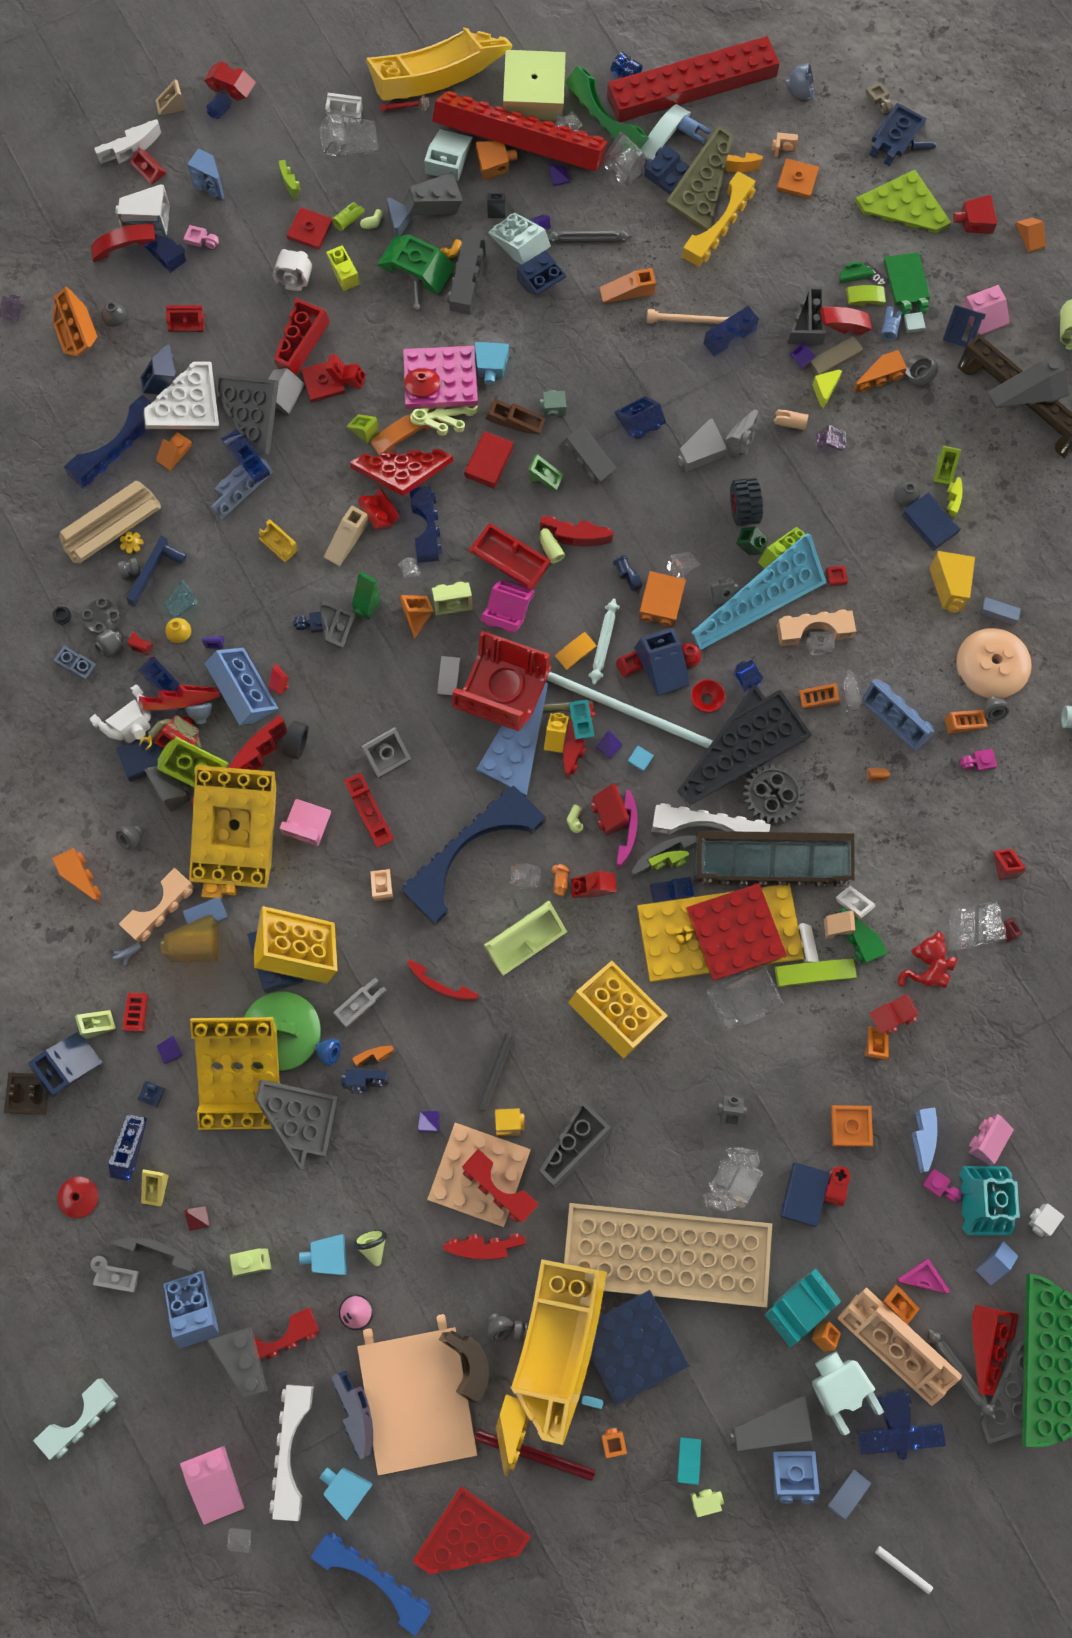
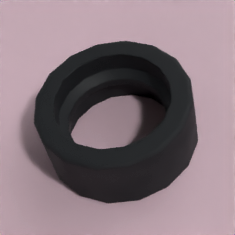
M292 721L283 744L284 756L294 759L301 757L309 733L307 724Z

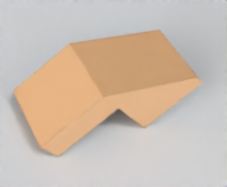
M854 911L826 916L824 919L825 939H833L836 935L852 934L855 931Z

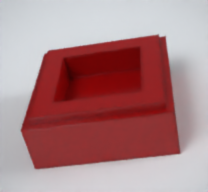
M845 565L826 568L829 587L847 585Z

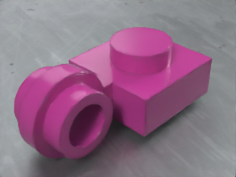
M993 748L976 751L973 753V758L971 756H964L960 758L959 762L963 770L972 769L975 765L977 772L997 767Z
M936 1169L931 1170L921 1185L938 1198L945 1192V1197L955 1204L962 1198L960 1190L953 1186L950 1189L947 1188L951 1180Z

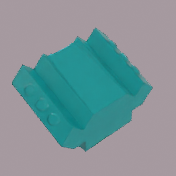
M963 1166L959 1173L963 1180L959 1189L962 1192L963 1207L961 1214L965 1219L962 1228L967 1235H1011L1015 1228V1218H1020L1017 1181L1012 1180V1173L1007 1166Z
M815 1268L778 1298L765 1316L791 1348L826 1317L841 1300Z

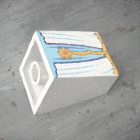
M157 185L119 198V205H116V216L119 217L120 227L135 224H153L156 236H167L170 204L164 185Z

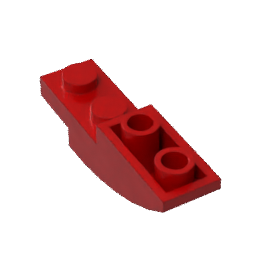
M542 515L540 520V530L548 528L551 531L550 533L555 534V539L558 543L573 546H598L613 542L614 531L607 527L595 526L589 521L583 522L579 520L578 525L574 526L570 522L558 521L552 516L546 517Z
M589 703L590 716L593 721L596 713L593 712L594 705ZM570 720L566 731L563 749V769L567 779H569L571 774L575 775L579 766L576 763L579 758H583L587 749L585 748L584 740H575L572 720Z
M520 1233L508 1235V1239L500 1241V1237L489 1239L488 1244L484 1245L483 1236L478 1237V1234L466 1236L467 1240L460 1242L458 1238L447 1240L446 1245L442 1246L444 1251L460 1257L493 1260L507 1258L506 1249L526 1245L525 1236L520 1237Z

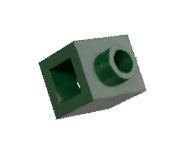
M744 527L741 529L736 544L748 555L763 554L769 538L757 527Z

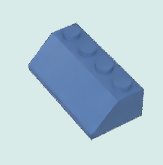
M244 648L216 650L206 661L205 665L239 725L253 724L279 709Z

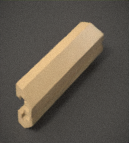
M134 481L60 531L59 537L63 549L72 562L81 563L161 509L160 502L142 483Z

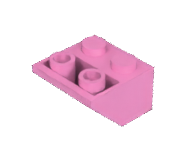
M998 1114L982 1121L979 1126L981 1132L978 1137L974 1136L969 1145L971 1147L969 1153L989 1166L996 1163L1014 1130Z

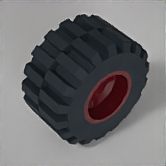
M755 477L737 479L731 483L730 504L732 516L737 526L761 523L763 517V498L760 484Z

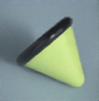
M382 1230L364 1233L354 1241L353 1246L373 1265L380 1266L387 1234Z

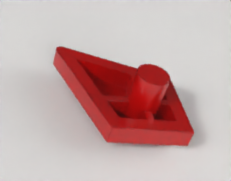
M274 664L268 690L282 695L283 691H286L289 687L287 684L289 677L277 664Z

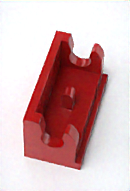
M166 305L168 332H204L205 314L202 305Z

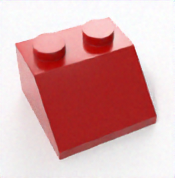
M614 783L595 794L592 798V803H590L593 813L598 815V827L600 831H604L606 836L626 829L629 822L628 813Z

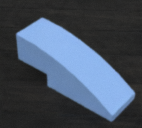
M935 1107L915 1112L919 1131L913 1132L912 1137L920 1173L929 1171L936 1149L937 1117Z

